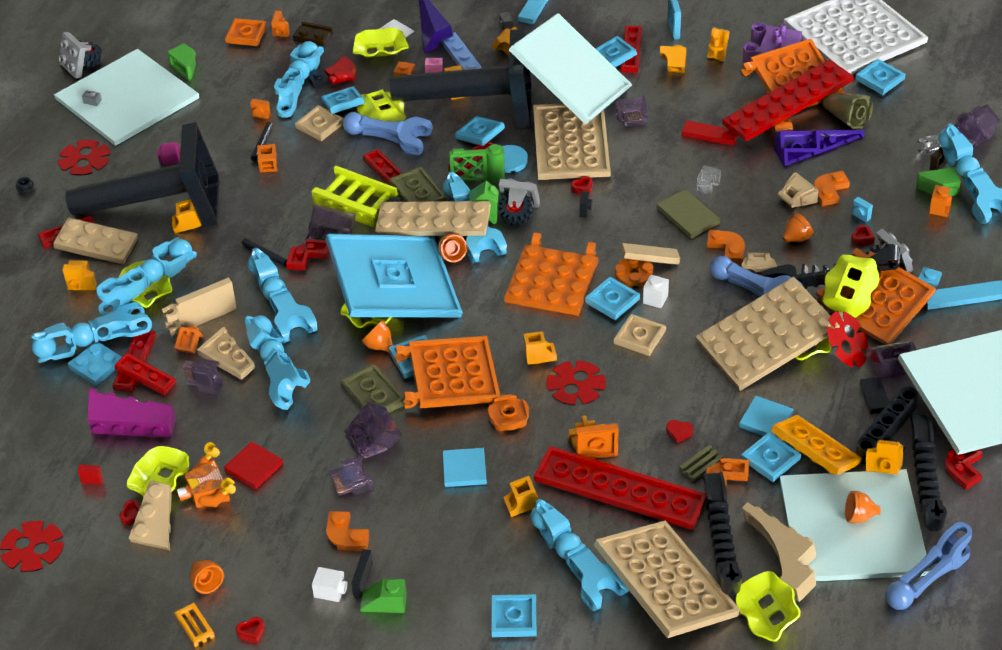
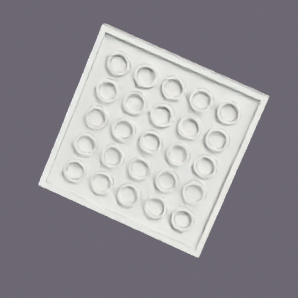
M829 0L785 18L783 23L788 29L802 31V41L812 39L817 49L821 51L824 60H832L852 75L860 72L877 59L885 61L927 43L928 40L924 33L882 0Z

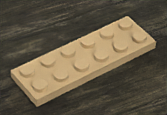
M490 201L381 202L375 232L376 235L445 236L447 234L486 236L491 204Z

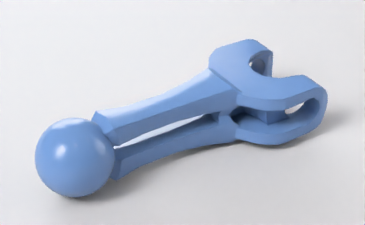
M351 112L343 119V128L347 133L351 135L361 133L362 135L385 138L399 144L404 153L411 155H420L424 149L422 141L416 137L428 136L433 129V125L429 120L419 117H411L403 122H391L362 116L357 112Z
M726 256L715 257L709 267L710 273L714 278L718 280L727 279L729 283L737 284L758 297L792 278L787 275L775 278L761 276L740 267Z
M957 522L946 530L937 545L932 547L919 564L901 576L899 581L893 582L887 587L885 599L888 605L896 610L908 608L913 603L914 598H918L923 590L932 582L952 569L955 570L962 566L970 557L971 548L967 544L972 539L971 527L966 523ZM958 531L966 533L960 539L955 537V533ZM938 563V564H937L929 573H927L922 579H920V580H919L918 582H916L914 585L910 586L911 583H912L914 580H916L922 573H924L927 569H929L930 567H932L934 564Z

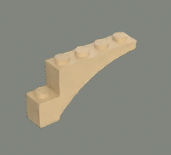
M747 502L742 507L745 521L760 532L772 546L782 567L780 579L794 589V599L800 602L817 585L815 572L808 566L816 557L814 542L810 538L798 534L792 527L783 525L776 517L767 515L760 507H754Z

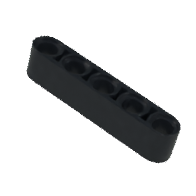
M912 387L900 389L858 439L856 454L862 457L860 464L866 465V451L868 448H877L878 440L886 441L888 436L893 438L915 411L918 397L916 389Z

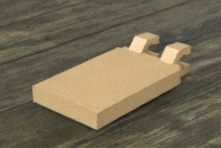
M228 277L175 299L176 304L163 308L162 314L164 317L166 316L167 320L165 328L169 330L171 336L179 333L180 327L187 328L189 325L196 327L237 310L232 281Z

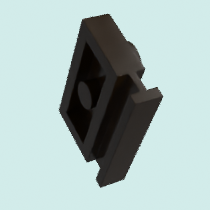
M302 21V25L293 34V41L302 43L311 41L317 46L324 47L330 39V35L333 34V27Z

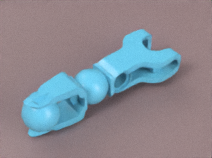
M306 41L301 45H297V48H294L291 52V64L283 78H278L274 84L275 94H279L276 107L277 116L291 117L293 115L302 84H304V80L309 76V72L317 70L320 56L324 52L323 47H318L314 42ZM285 106L289 107V109L283 111Z
M951 123L947 124V127L938 136L939 145L943 149V154L949 167H956L958 175L964 178L963 183H965L968 192L974 200L972 214L980 224L989 223L992 217L990 208L997 209L1002 214V189L993 184L987 173L983 171V168H980L978 160L972 157L973 146L967 138Z
M453 171L448 172L447 179H445L442 186L444 194L449 197L450 201H469L470 189ZM487 226L486 236H467L466 254L472 264L480 262L479 256L483 250H493L498 256L507 254L506 241L501 231Z
M175 237L170 242L166 241L153 248L152 259L145 260L140 266L128 271L119 278H108L97 287V296L103 301L99 305V315L104 316L113 313L118 307L129 304L146 287H150V283L159 281L162 276L174 277L186 267V263L196 258L197 252L192 250V246L188 241L179 239V237ZM168 254L172 259L170 262L162 260ZM111 306L113 307L112 311L105 312L106 309L110 308Z
M258 248L252 249L247 266L249 271L256 276L260 291L270 301V305L276 314L274 324L276 330L284 339L282 343L291 341L289 338L290 330L295 327H302L308 333L317 331V321L311 309L295 302L287 290L285 282L279 278L278 270L270 257Z
M133 302L118 307L113 313L97 317L92 322L89 320V324L85 322L77 323L70 329L65 323H59L45 328L43 332L33 333L30 336L33 338L31 348L32 352L39 357L37 359L39 363L49 359L67 358L75 354L76 346L86 347L93 340L97 343L98 340L106 341L120 336L135 337L145 334L151 330L152 321L145 314L143 306L138 302ZM134 309H138V310H139V312H138L137 314H135V315H132V314H131L132 310H134ZM146 321V324L143 327H139L136 325V323ZM105 327L102 331H98L99 328ZM66 335L65 341L67 343L56 348L54 337Z
M260 315L255 317L246 316L244 321L249 343L252 348L260 352V357L264 361V365H266L265 368L271 380L269 396L275 406L288 410L293 404V389L296 385L306 388L310 383L309 375L306 370L297 369L293 365L291 359L284 351L282 345L283 337L274 329L267 317Z
M542 499L536 500V506L533 507L530 513L532 524L539 529L548 547L556 549L558 556L566 559V564L581 582V599L589 609L596 611L601 608L602 596L599 591L602 589H611L619 596L629 592V589L609 564L601 563L585 544H582L580 537L571 533L572 529L566 517Z

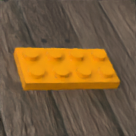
M799 415L778 422L772 427L771 432L777 435L780 440L786 441L795 450L802 452L811 461L820 464L831 474L837 476L861 463L862 457Z

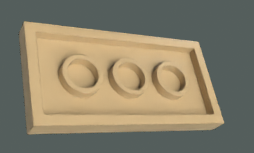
M68 217L53 245L55 249L124 265L138 240V234Z

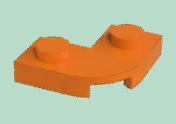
M843 170L821 175L815 180L814 187L818 189V201L822 207L839 203L840 197L836 190L849 188L850 181Z
M709 229L707 248L725 249L724 256L730 258L736 264H742L745 252L743 238L734 232Z
M722 458L720 462L707 467L706 473L722 472L725 485H727V480L748 482L749 460Z
M329 511L326 527L327 539L336 545L338 550L362 551L368 548L369 529H349L350 512Z

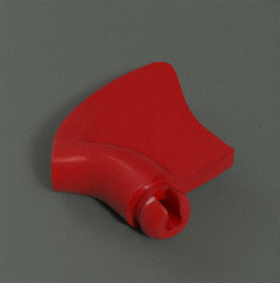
M342 56L336 64L324 69L329 76L328 81L331 85L355 81L356 66L346 56Z

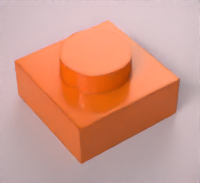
M399 61L393 71L394 77L413 74L415 64Z
M253 98L250 102L252 116L269 119L271 115L269 101Z

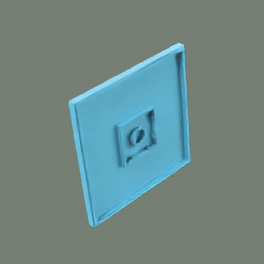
M326 234L325 240L350 317L461 318L463 312L443 258L439 254L434 236Z

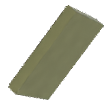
M421 166L389 179V184L397 188V194L404 202L447 201V196Z
M686 189L657 203L656 206L664 216L690 239L720 224V218Z
M375 364L341 380V386L372 421L404 406L405 397Z

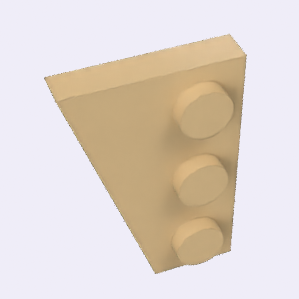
M222 327L197 349L199 356L241 380L255 369L254 362L243 349H240L235 339L230 337L225 327Z
M153 481L149 482L128 538L130 542L170 551L169 533L171 532L172 492L170 485Z

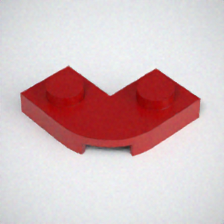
M307 239L305 240L306 243L297 247L293 246L286 262L287 269L305 271L309 258L328 259L329 249L326 240Z
M952 449L948 453L945 461V470L964 490L981 481L982 475L971 464L980 460L983 452L975 450L957 455L955 450Z

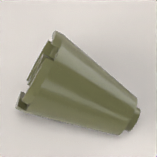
M831 93L823 98L824 109L854 130L862 129L864 127L862 126L863 123L869 121L873 111V104L869 101L870 97L867 95Z

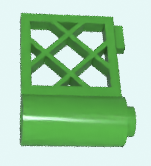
M492 144L486 149L464 150V148L449 151L450 171L454 173L459 169L463 171L464 174L459 177L464 182L488 180L490 183L498 184L500 179H505L504 148L502 146ZM474 156H482V159L478 162L472 158ZM462 157L464 160L457 163L453 158ZM467 162L474 165L469 170L463 167ZM478 168L483 171V174L476 175L473 172Z

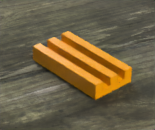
M195 603L174 612L176 619L194 647L199 646L198 643L201 641L202 643L206 642L208 637L210 639L215 637L214 632ZM190 610L194 612L195 616L205 629V633H202V631L194 621L193 617L189 613ZM182 614L186 616L187 620L197 633V637H195V635L187 625L186 621L182 617Z

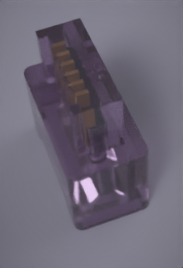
M644 95L627 100L615 99V111L618 121H623L625 127L647 124L648 105Z
M199 358L198 362L186 360L183 366L187 379L186 383L197 386L199 392L218 395L224 383L223 379L218 375L217 366H219V361Z
M362 455L341 461L342 467L329 471L338 496L352 492L353 497L374 491L371 476L364 472Z

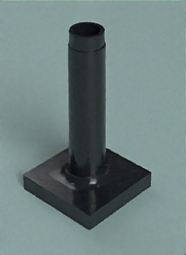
M524 29L510 30L509 49L525 37ZM510 51L509 65L390 77L392 101L511 95L516 129H529L531 127L532 81L530 70Z
M197 123L182 125L180 164L67 190L65 193L66 204L69 212L72 215L188 192L203 227L215 225L218 222L219 173Z

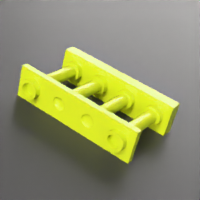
M339 166L334 167L335 180L326 190L317 187L312 190L313 205L373 228L377 225V211L380 209L381 202H386L392 197H398L397 188ZM341 183L349 186L341 196L333 194ZM356 189L363 191L364 193L356 202L348 199ZM371 195L379 197L372 207L363 205Z

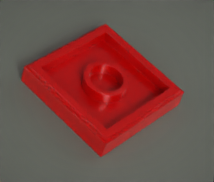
M251 441L224 466V470L256 490L283 464V459Z

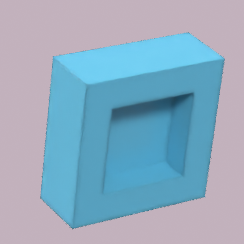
M856 197L853 200L852 215L868 222L871 219L873 205L860 197Z
M923 267L918 278L935 287L936 290L942 272Z

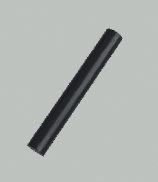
M266 123L257 145L265 144L273 127L272 123ZM257 145L251 156V160L254 162L258 160Z
M247 238L242 240V245L250 249L258 248L267 254L271 260L286 267L287 259Z

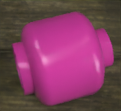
M177 142L161 144L160 148L157 149L159 162L163 163L164 166L180 164L181 147H179Z

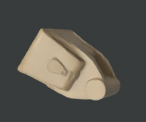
M795 172L787 180L784 188L778 192L777 196L792 208L806 206L818 202V189Z
M747 253V257L744 258L741 267L752 273L764 276V271L777 267V264L773 258H770V253Z

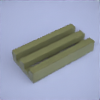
M708 445L679 467V471L695 483L703 477L707 467L720 462V459L724 458L722 454L718 455V451L712 450V447ZM712 458H714V460H712L710 463H708V464L705 466V464H706L708 461H710Z

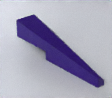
M419 0L423 51L427 53L439 48L438 42L452 37L453 32L451 25L429 0Z
M865 130L779 131L774 133L775 152L781 164L787 166L864 137Z

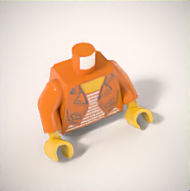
M208 442L204 447L206 455H203L194 468L185 474L187 486L176 490L180 502L192 498L195 506L198 508L204 506L217 507L222 502L230 501L229 493L233 494L236 491V487L233 485L234 481L229 477L223 479L215 460L211 459L212 457L219 456V449L215 447V444Z

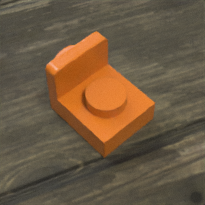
M275 11L271 22L273 36L289 37L288 22L283 18L282 11Z
M195 326L180 327L174 349L179 352L195 354L198 341L203 339L204 335Z

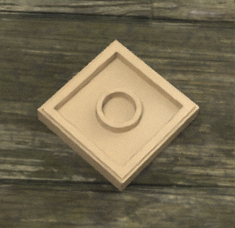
M318 105L295 123V128L319 141H323L343 125L344 118L335 113L331 114L329 110Z
M630 314L615 336L614 344L650 356L666 332V326Z

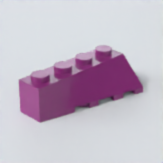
M89 389L88 423L91 433L171 438L176 421L172 405L148 400L143 403L134 397L128 396L127 399L115 397V393L107 392L105 395L97 393V389Z

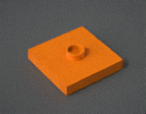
M234 18L225 37V42L258 46L267 23L266 21Z
M617 423L577 427L576 454L592 459L618 456Z

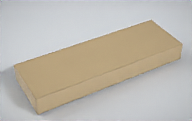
M622 243L621 246L625 259L677 265L680 262L677 249Z

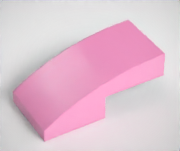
M426 58L425 73L443 72V58Z

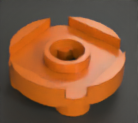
M624 258L615 266L616 280L629 288L639 285V288L644 287L649 276L653 275V264L649 261Z
M502 395L494 399L492 405H489L488 417L497 431L524 428L529 418V406L524 399L521 401L515 395Z

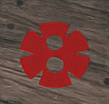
M81 140L76 142L78 148L70 144L60 152V156L68 158L58 159V164L63 170L72 167L69 172L71 174L92 173L91 166L98 170L105 166L109 158L100 156L110 155L111 153L106 144L96 147L99 143L97 140ZM84 147L92 149V152L88 155H81L79 153L80 149ZM80 159H88L89 164L84 167H79L77 165V161Z
M837 311L830 316L829 322L834 328L837 322L840 328L833 329L827 327L829 343L831 347L839 346L835 354L844 364L853 367L854 358L857 367H860L867 359V356L861 349L869 351L865 332L857 333L861 325L852 315L843 311L842 320ZM846 325H850L853 328V338L846 335ZM844 340L849 342L851 346V353L849 354L845 353L842 349V341Z
M570 361L559 364L552 370L560 376L548 375L546 381L548 390L560 389L552 394L555 399L573 405L576 404L577 396H579L582 404L597 399L600 394L593 389L604 390L606 386L604 374L592 376L600 369L585 361H577L575 369ZM577 371H585L588 374V378L584 381H578L574 378V374ZM568 384H575L579 389L575 394H568L564 388Z
M44 521L22 523L23 533L13 528L5 535L0 549L12 550L0 556L3 562L11 568H14L22 560L20 571L40 569L43 567L40 558L48 563H52L61 553L64 542L51 541L63 537L62 532L52 523L41 531ZM27 537L30 539V544L26 548L19 549L15 546L17 539ZM41 542L48 544L49 549L44 554H36L34 552L36 544Z

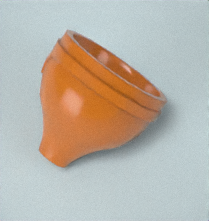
M796 213L787 221L782 239L786 243L803 242L810 239L814 235V231L809 222L801 214Z
M447 234L440 239L438 251L444 260L457 262L465 256L467 244L462 236Z
M383 320L362 340L363 344L369 349L383 350L388 353L389 347L393 346L391 331Z
M850 491L845 503V518L848 523H863L873 516L880 514V506L876 505L868 495L860 491Z
M210 560L195 561L192 564L189 578L196 591L201 594H209L218 589L222 584L224 572L218 564Z

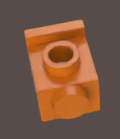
M275 144L257 145L260 173L278 171Z
M935 185L929 214L948 217L952 196H949L950 188Z

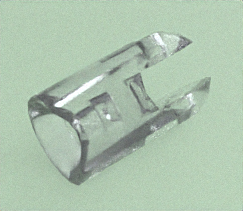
M939 134L918 139L917 143H924V148L917 150L923 154L935 152L941 147L938 142Z

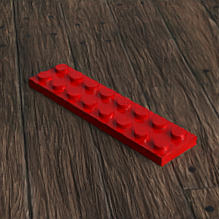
M829 59L723 118L722 125L747 142L853 82L854 76Z
M549 446L534 474V481L661 521L666 520L668 523L690 530L694 529L706 503V493Z

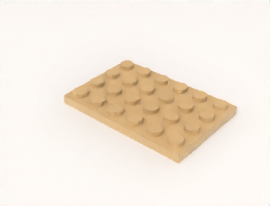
M564 103L533 105L538 180L570 179L584 176L591 178L610 177L611 171L604 110L589 123L585 124Z
M792 277L698 334L696 340L741 391L828 337L827 327L835 329L840 328L837 322L835 328L829 322L830 315L795 277Z
M666 520L599 538L594 543V547L667 638L738 617L740 613L737 605L727 594L723 593L721 586Z

